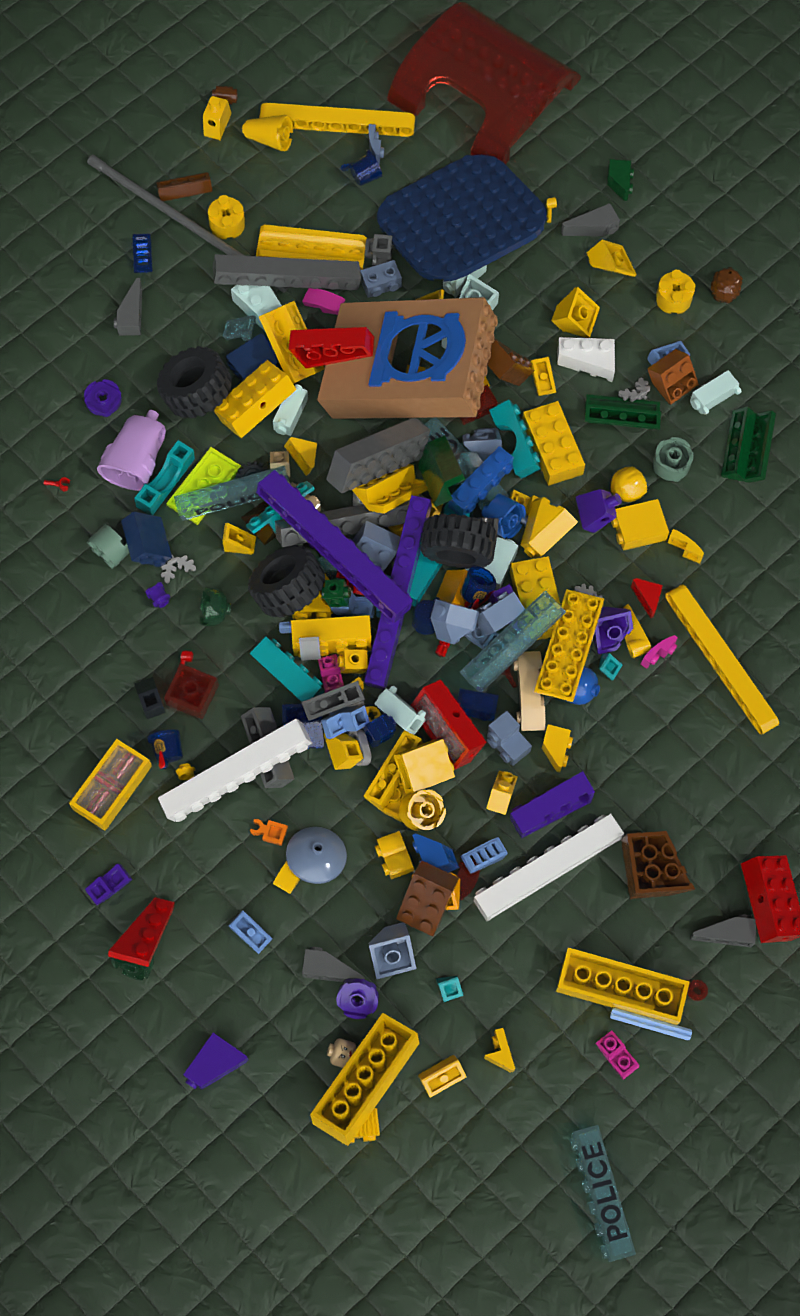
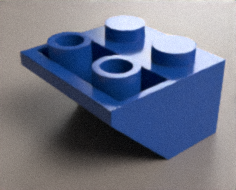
M415 833L412 835L414 838L412 842L413 847L417 853L419 852L422 859L420 862H427L446 872L460 868L451 848Z

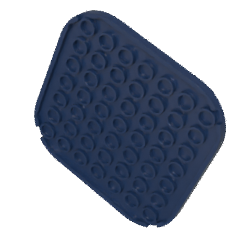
M466 155L387 196L378 209L377 220L382 233L393 237L392 244L420 276L431 281L443 279L444 282L463 278L533 241L544 230L547 215L545 206L539 198L501 160L494 156Z

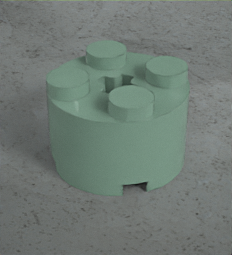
M671 437L668 440L661 441L656 448L653 458L654 473L668 481L678 482L684 478L689 472L694 456L689 443L678 437Z
M106 524L100 527L87 542L91 550L97 556H101L111 569L116 567L129 554L128 545H124L122 538Z

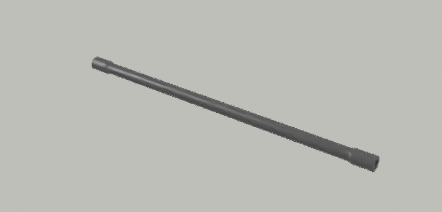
M91 155L88 158L87 163L129 189L227 255L245 256L108 166L95 155ZM275 287V288H277V289L280 290L281 292L285 293V292L288 290L289 287Z

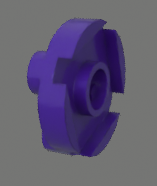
M104 379L97 383L94 381L88 385L84 392L86 407L95 415L109 417L120 407L122 402L119 387L110 380ZM106 395L107 399L100 401L99 396Z
M348 978L340 986L336 1001L338 1007L344 1011L347 1017L364 1019L367 1015L373 1014L376 1011L379 995L374 983L359 978ZM360 996L362 999H360L359 1002H356L355 998L352 997Z

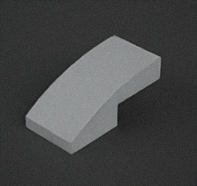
M319 637L299 638L301 661L321 659Z

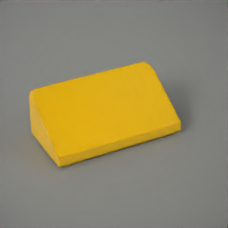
M452 1055L420 1073L418 1077L431 1098L466 1078V1074L455 1055Z

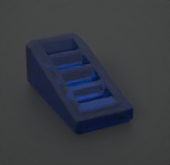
M133 234L134 273L153 272L151 235ZM148 262V265H138V263Z

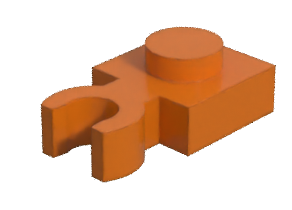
M254 819V824L259 825L260 828L258 830L250 829L252 835L259 836L262 834L263 841L282 846L288 829L287 825L268 820L267 825H264L261 820Z

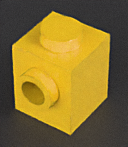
M344 650L337 659V665L340 667L341 673L363 674L368 669L367 650Z

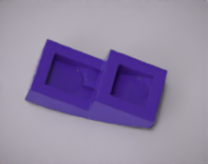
M117 864L103 877H98L85 891L94 903L99 905L133 879L121 864Z

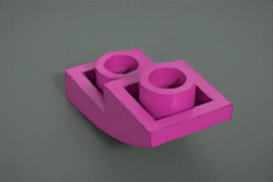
M309 288L302 302L305 306L320 308L323 313L338 315L340 304L344 303L345 299L322 289Z
M675 635L655 645L644 656L641 665L647 669L650 664L655 665L660 656L665 659L668 653L672 655L678 646L675 644L678 637Z
M336 654L321 657L318 660L325 693L344 686L340 667L337 665L338 658Z
M610 1031L596 1042L597 1047L623 1080L639 1068L638 1062L626 1050L625 1045L613 1031Z

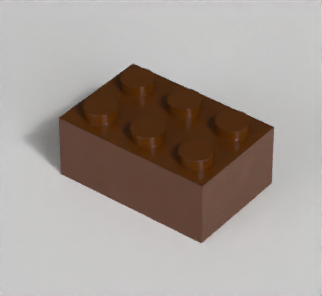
M421 861L414 872L396 919L430 936H434L445 914L459 877Z

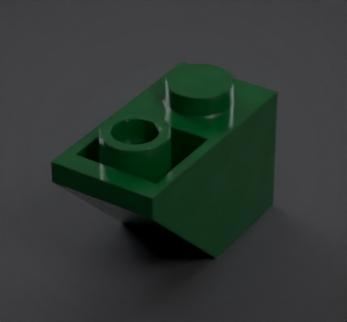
M610 159L607 185L623 201H627L629 194H632L633 183H630V179H633L634 168H631V161Z

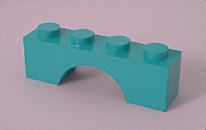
M507 400L490 409L489 411L495 425L501 431H512L516 435V448L511 455L514 457L513 469L515 474L522 479L540 470L539 462H541L538 453L533 450L534 442L531 436H528L526 433L528 428L525 421L521 420L519 416L521 411L518 405Z
M179 440L175 443L167 454L166 461L159 474L152 482L145 483L134 498L137 508L148 515H154L195 460L192 448Z

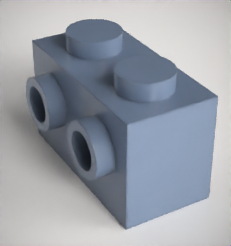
M395 260L360 270L361 283L367 298L377 297L382 293L396 291L402 287V277Z

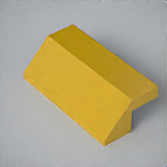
M295 301L259 316L281 368L289 376L293 384L325 369L324 366L306 369L288 349L290 331L307 329Z
M408 464L405 467L396 469L392 473H387L378 479L369 481L367 484H362L352 491L369 511L385 514L410 500L411 495L418 496L428 489L424 480L415 479L414 464Z
M405 730L364 794V798L375 807L400 822L402 821L399 818L400 804L408 793H405L394 755L423 744L421 738Z

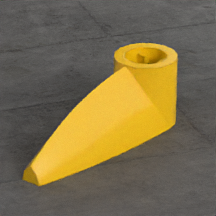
M627 604L623 609L631 610L633 629L629 635L626 634L625 640L631 657L636 658L648 653L652 648L629 604Z

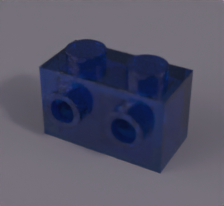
M460 688L457 702L468 717L479 718L483 721H494L499 695Z

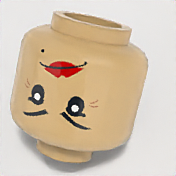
M338 1038L334 1044L330 1043L327 1051V1056H330V1063L343 1068L356 1051V1044Z

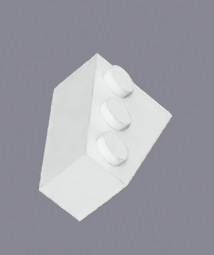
M559 337L557 365L576 371L591 373V376L596 377L597 375L612 382L615 373L614 339Z

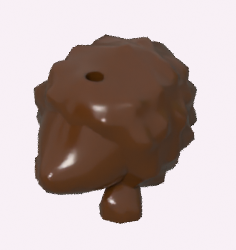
M732 267L723 268L715 272L711 282V290L713 291L712 294L715 301L730 304L733 299H736V296H739L743 278Z

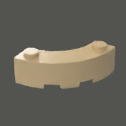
M540 651L517 652V659H513V669L517 671L520 704V712H516V721L520 724L521 731L545 730L544 696L534 692L542 668Z

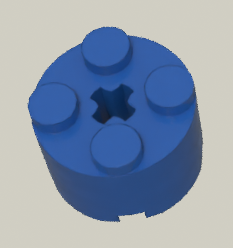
M499 493L488 506L483 508L482 516L484 518H499L497 535L503 538H512L520 531L523 525L520 522L522 518L525 519L526 509L519 502Z

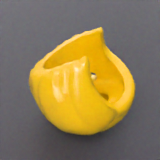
M624 467L613 475L611 492L613 495L619 494L623 502H634L647 493V482L643 474L635 467Z

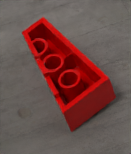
M367 327L291 330L288 349L307 369L373 356L374 336Z

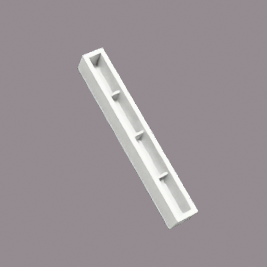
M294 719L158 797L167 819L174 822L184 820L189 813L200 811L204 808L205 804L219 800L221 795L226 792L235 791L238 789V785L254 780L259 773L268 772L275 764L286 762L296 752L301 753L312 744V741L303 723L298 719Z
M611 814L606 817L601 815L594 820L595 824L590 827L585 825L577 831V835L565 837L561 840L562 844L554 847V845L550 846L544 851V855L539 858L537 856L532 857L527 861L526 866L514 868L510 871L511 875L506 878L502 876L496 879L490 888L483 887L475 893L474 903L485 920L489 921L621 840L624 832Z

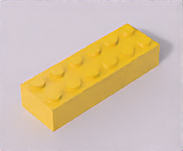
M568 948L565 953L556 992L678 1025L681 1021L689 981Z
M382 1013L311 1112L310 1116L313 1125L349 1146L419 1045L418 1033Z

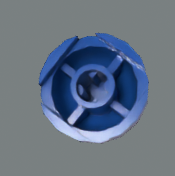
M584 666L574 701L566 702L577 705L587 704L594 696L596 697L599 694L600 686L598 685L597 675L590 668Z

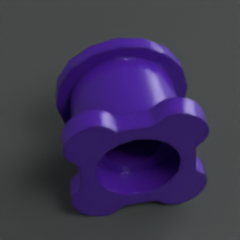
M158 582L145 591L148 599H152L154 607L162 608L169 603L170 595L164 591L165 588L162 582Z

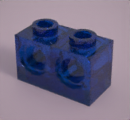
M385 713L367 723L363 731L372 748H375L394 736L397 725L393 717H388Z

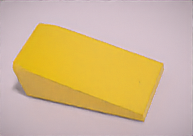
M549 357L531 360V367L535 370L532 376L538 396L556 393Z

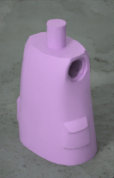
M149 410L146 417L138 415L129 417L114 442L106 447L97 467L98 473L105 480L119 487L140 491L145 483L148 484L156 465L155 460L166 434L165 426L156 421L159 416L156 411Z

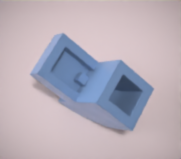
M351 590L349 607L330 608L339 617L370 615V618H373L375 605L366 597H356Z
M365 705L350 706L332 712L330 716L322 719L321 723L326 739H332L347 731H358L369 725L370 721Z

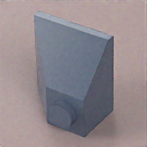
M402 922L384 927L368 943L376 979L416 969L410 936L405 923Z

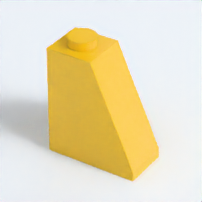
M545 497L537 498L532 502L520 544L525 549L524 552L533 558L542 557L578 522L565 508L560 505L558 507L550 505V500Z

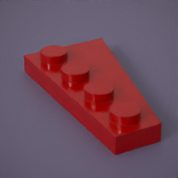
M155 897L110 948L108 957L149 967L172 914L175 902Z

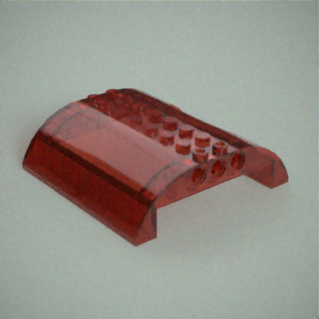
M460 2L446 10L409 51L394 77L387 101L416 117L424 109L426 93L431 87L439 83H445L454 87L479 103L485 111V119L472 146L471 155L494 156L506 165L510 157V148L560 91L564 87L571 91L581 80V76L578 72L468 3Z

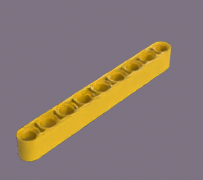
M263 103L260 107L259 118L280 115L290 116L293 122V129L368 134L369 124H375L376 132H379V135L410 137L414 134L415 116L407 112Z
M681 584L667 592L665 596L669 605L757 732L762 735L778 726L779 720L688 588Z

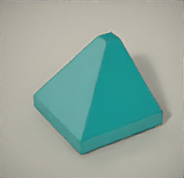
M603 653L598 669L610 680H614L622 664L610 653Z
M458 976L436 979L444 1002L463 996Z

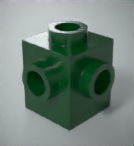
M341 578L325 580V587L322 588V598L329 607H349L351 587Z

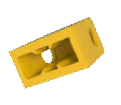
M215 96L210 97L203 114L204 136L221 140L231 116L230 106L226 99Z

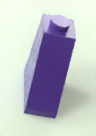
M212 1033L183 1074L187 1079L185 1083L193 1089H196L197 1086L204 1089L244 1065L249 1059L245 1054L215 1033Z

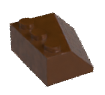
M494 338L490 349L491 357L488 359L487 365L499 379L520 386L535 371L531 367L532 362L527 357H522Z
M667 831L629 833L621 839L630 899L671 896L695 890L686 875L687 871L684 865H681L676 855L677 851Z

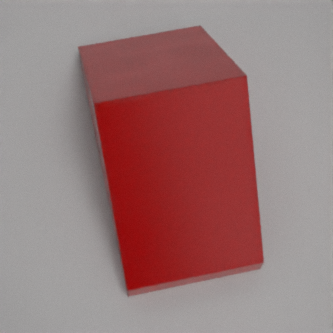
M635 578L632 581L631 588L649 617L652 618L656 612L663 585Z

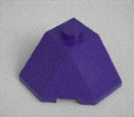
M602 607L593 636L598 655L616 651L626 634L629 635L632 631L633 622L630 609Z

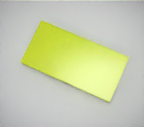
M210 447L168 500L167 506L198 525L210 510L209 508L214 505L235 478L238 469H242L241 465ZM208 508L207 511L202 512L199 516L195 512V510Z

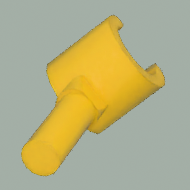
M555 197L548 198L546 201L547 223H551L552 208H557Z

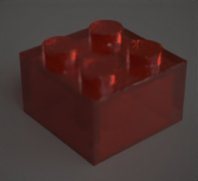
M180 664L164 697L166 705L203 720L219 686L218 680L214 676Z

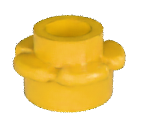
M188 763L181 764L176 769L180 780H189L194 777L195 767H191Z

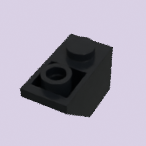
M153 677L134 683L147 719L166 713Z

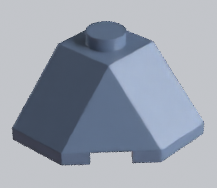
M482 428L475 430L471 436L470 434L462 435L464 446L483 462L499 446L502 448L498 428Z
M436 599L431 621L437 639L450 644H456L460 641L461 637L475 630L480 611Z

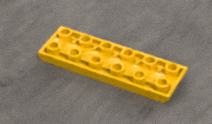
M262 225L260 227L256 256L359 261L360 270H363L367 237L359 234Z
M566 589L534 692L570 702L574 701L601 614L604 598Z

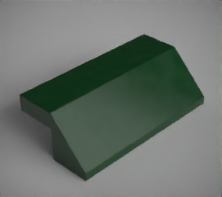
M586 395L585 422L660 430V402L637 399L634 402H630V399L624 401L623 398Z
M749 407L733 410L721 473L723 478L748 483L765 480L776 418L774 411L756 414Z
M444 435L429 442L418 463V467L435 507L453 499L448 487L465 480L446 436Z

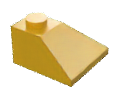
M601 240L586 252L589 257V263L594 268L632 277L637 275L622 245Z
M575 287L556 306L551 321L564 332L590 338L600 307L579 287Z

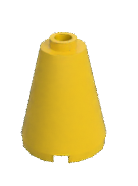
M287 115L249 119L243 124L242 132L246 138L279 151H287L292 142L289 136L290 133H293V122L291 117Z

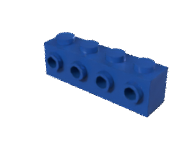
M499 446L451 495L453 499L449 501L448 507L457 515L462 516L471 513L480 500L485 499L489 491L500 483L502 477L511 472L514 467V457Z

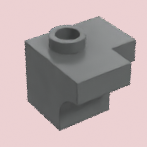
M374 234V238L366 239L364 257L373 259L372 267L392 261L393 237L391 235Z

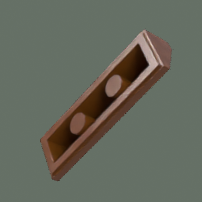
M208 172L156 183L161 201L212 192Z

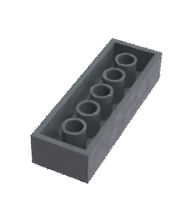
M411 418L335 450L326 480L339 492L344 493L362 484H367L376 478L378 479L382 475L392 473L396 469L405 467L412 462L419 461L423 455L431 430L417 418Z

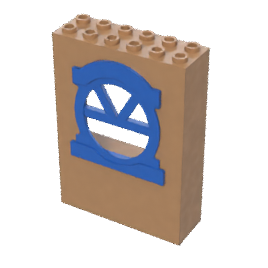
M485 297L341 303L335 328L367 327L374 336L373 356L326 365L317 400L332 419L476 417L477 411L480 409V396L484 391L483 382L484 377L487 375V363L491 357L490 349L491 344L494 342V330L498 324V318ZM428 324L441 328L440 332L425 339ZM411 325H419L408 373L400 372L391 366L398 334ZM447 337V347L441 359L423 350ZM421 357L433 364L429 369L418 372Z

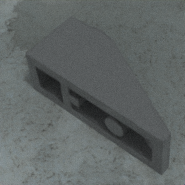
M609 203L562 223L561 234L562 236L611 235L618 230L620 219Z
M136 278L117 310V317H114V328L118 330L119 336L141 335L142 284L140 278Z
M355 681L303 701L302 705L308 721L366 699L359 681Z
M738 915V917L693 932L690 940L752 948L756 938V922L749 915Z
M311 947L310 949H305L302 971L304 978L344 982L348 978L365 980L363 975L328 952L323 951L322 948Z

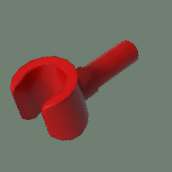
M63 477L59 481L44 480V485L59 487L61 491L68 490V486H63V483H70L67 477Z
M185 650L181 653V662L175 674L176 676L180 677L186 662H192V651Z

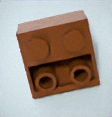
M674 349L647 368L652 384L670 405L699 385L689 354Z

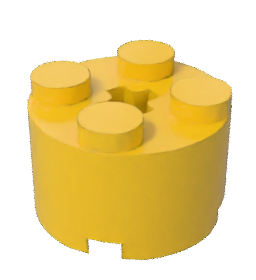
M221 195L211 203L208 208V218L212 233L220 239L238 237L245 228L242 204L227 195Z
M673 270L665 274L659 281L656 293L658 307L669 314L671 312L677 314L685 312L691 305L695 292V283L687 274L682 273L680 270Z
M419 790L415 793H408L401 801L399 818L406 827L414 831L434 829L445 818L446 809L442 802L443 799L437 792L432 790Z

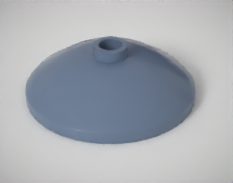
M309 827L300 830L290 839L286 849V861L293 874L305 882L314 884L326 883L335 879L344 869L347 859V852L343 841L334 832L322 827ZM315 847L321 848V850L317 851L315 850Z

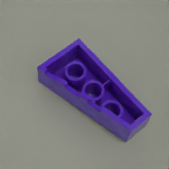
M582 771L560 785L551 788L543 795L532 798L524 806L521 804L513 808L510 820L522 839L591 803L595 791Z

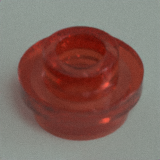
M694 980L689 983L687 994L692 1000L701 1001L707 996L708 988L704 982ZM694 988H699L701 993L695 994Z

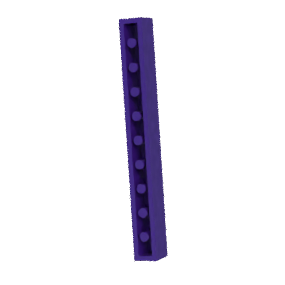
M274 470L258 482L256 493L393 624L410 610L413 602L410 595L405 591L403 592L392 578H388L380 566L375 565L366 553L361 552L351 539H347L337 526L331 524L326 515L320 513L310 500H306L296 487H292L287 482L285 476Z
M413 495L410 498L391 578L397 583V586L409 595L421 551L420 545L424 522L429 518L432 507L430 499ZM381 613L364 681L367 686L386 689L404 615L393 624Z

